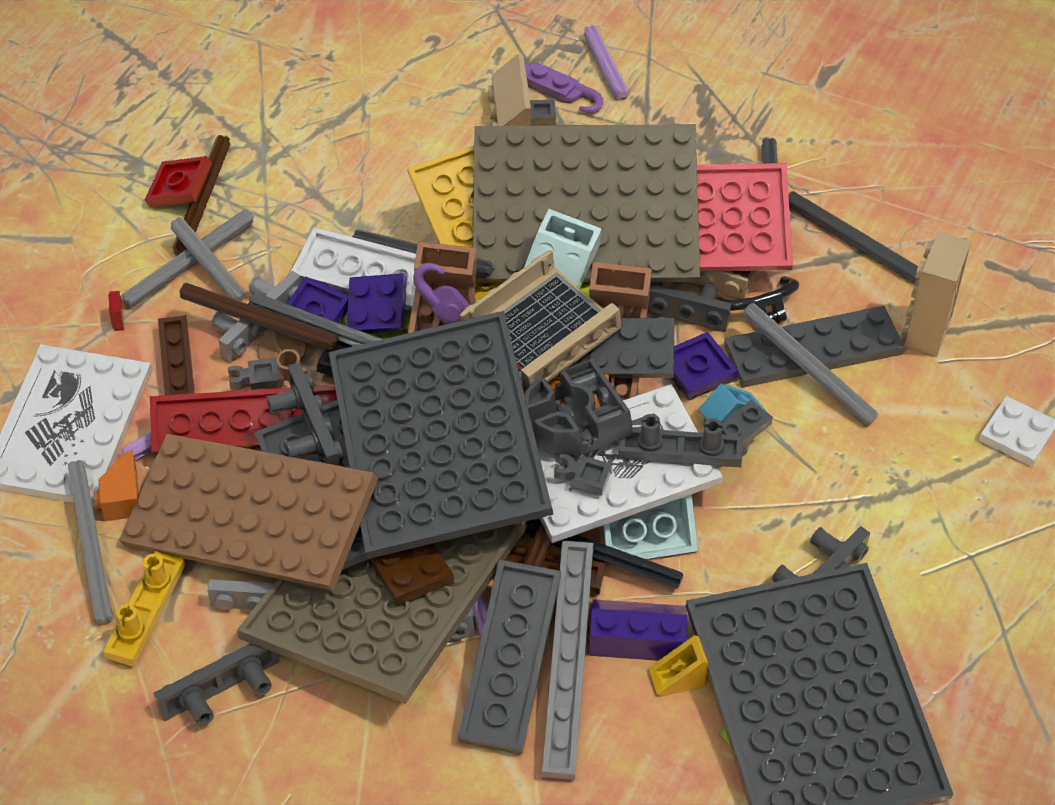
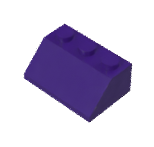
M593 599L589 656L659 661L687 641L688 615L686 607L682 605Z

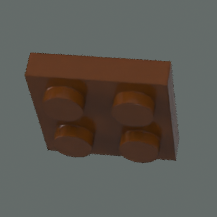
M434 543L370 558L371 565L396 606L454 583V575Z

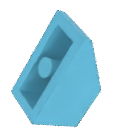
M722 383L698 408L706 417L704 422L714 418L720 420L721 423L750 400L767 412L751 392Z

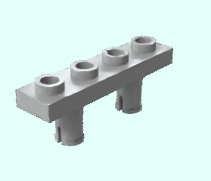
M292 271L277 286H273L257 276L251 280L249 292L252 294L259 293L287 304L302 282L301 275ZM216 312L211 321L214 328L225 333L218 341L221 358L228 363H231L237 356L242 355L247 347L256 338H260L266 330L264 327L241 319L237 321L221 312Z

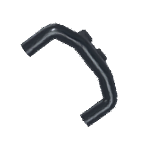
M783 276L780 279L782 287L777 290L752 298L730 300L724 297H717L716 300L732 303L731 311L745 310L748 305L754 303L766 313L765 307L771 305L772 312L766 314L779 324L787 320L783 299L798 290L799 282L796 279Z

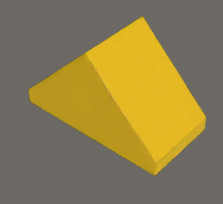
M694 635L648 668L658 696H666L705 687L708 661L699 636Z

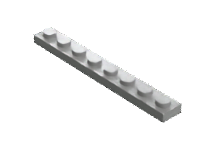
M562 541L561 578L557 596L542 777L575 780L593 543Z

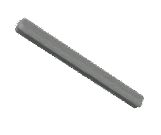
M244 209L201 240L212 252L254 222V216L248 209ZM188 249L184 250L121 295L123 303L129 308L135 306L198 262Z
M754 303L745 308L743 316L865 425H870L875 421L878 412L763 310Z
M82 460L71 461L68 464V471L96 623L102 625L110 623L113 617L86 469Z

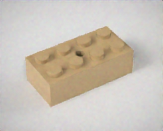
M937 232L934 242L928 241L923 258L927 260L920 261L915 278L920 280L915 281L911 297L915 299L911 300L906 315L911 317V319L907 318L902 335L907 336L905 341L906 348L935 357L938 356L953 315L972 241Z

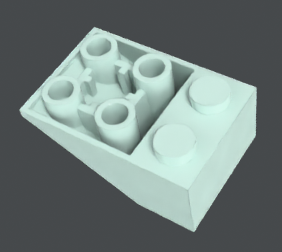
M548 209L536 234L524 268L533 259L551 250L553 252L554 267L580 288L600 246L602 229Z

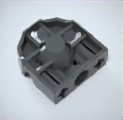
M594 359L561 370L560 382L555 384L554 389L542 377L537 379L525 391V399L537 448H544L554 454H572L578 457L633 435L630 410ZM595 394H596L597 399H598V402H599V404H600V406H601V407L596 408V409H595V398H594V395H595ZM564 398L565 402L560 403L558 399ZM588 430L592 435V442L582 441L580 433Z

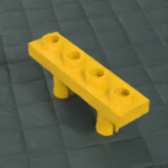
M155 551L154 554H149L143 559L145 572L128 604L121 605L116 611L118 623L103 650L104 658L134 667L185 567L183 558Z

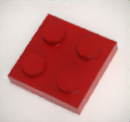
M202 156L161 162L145 198L148 206L157 207L195 202L212 165L209 158Z

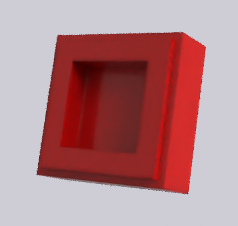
M110 291L108 299L112 328L114 331L124 330V313L120 291Z

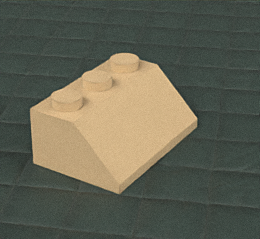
M517 54L492 74V85L488 86V101H493V103H490V118L496 120V122H492V126H531V105L524 54Z

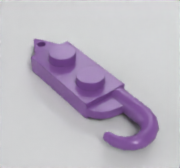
M538 62L525 64L528 87L564 103L578 100L582 96L589 98L595 104L590 107L580 106L579 110L585 113L597 112L603 106L601 94L592 88L580 84L579 80Z
M433 263L420 265L413 275V283L418 292L432 306L431 309L445 325L461 321L459 314L470 304L456 288L451 286H442L432 290L423 278L425 272L436 271L442 275L444 270L439 265Z

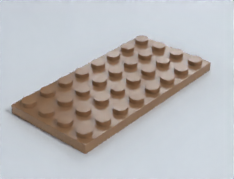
M166 434L139 494L138 503L135 504L119 541L128 547L151 552L158 551L183 559L334 591L379 478L374 472Z

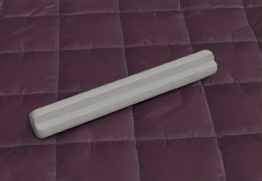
M181 217L171 222V230L224 293L232 299L243 300L245 290L188 223Z

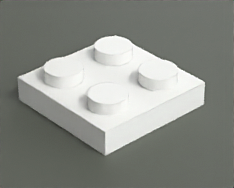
M1006 396L980 434L979 441L1033 467L1055 433V419Z

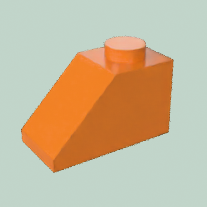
M133 450L126 451L98 479L99 492H94L96 510H102L104 521L129 518L135 504L138 503L139 487Z

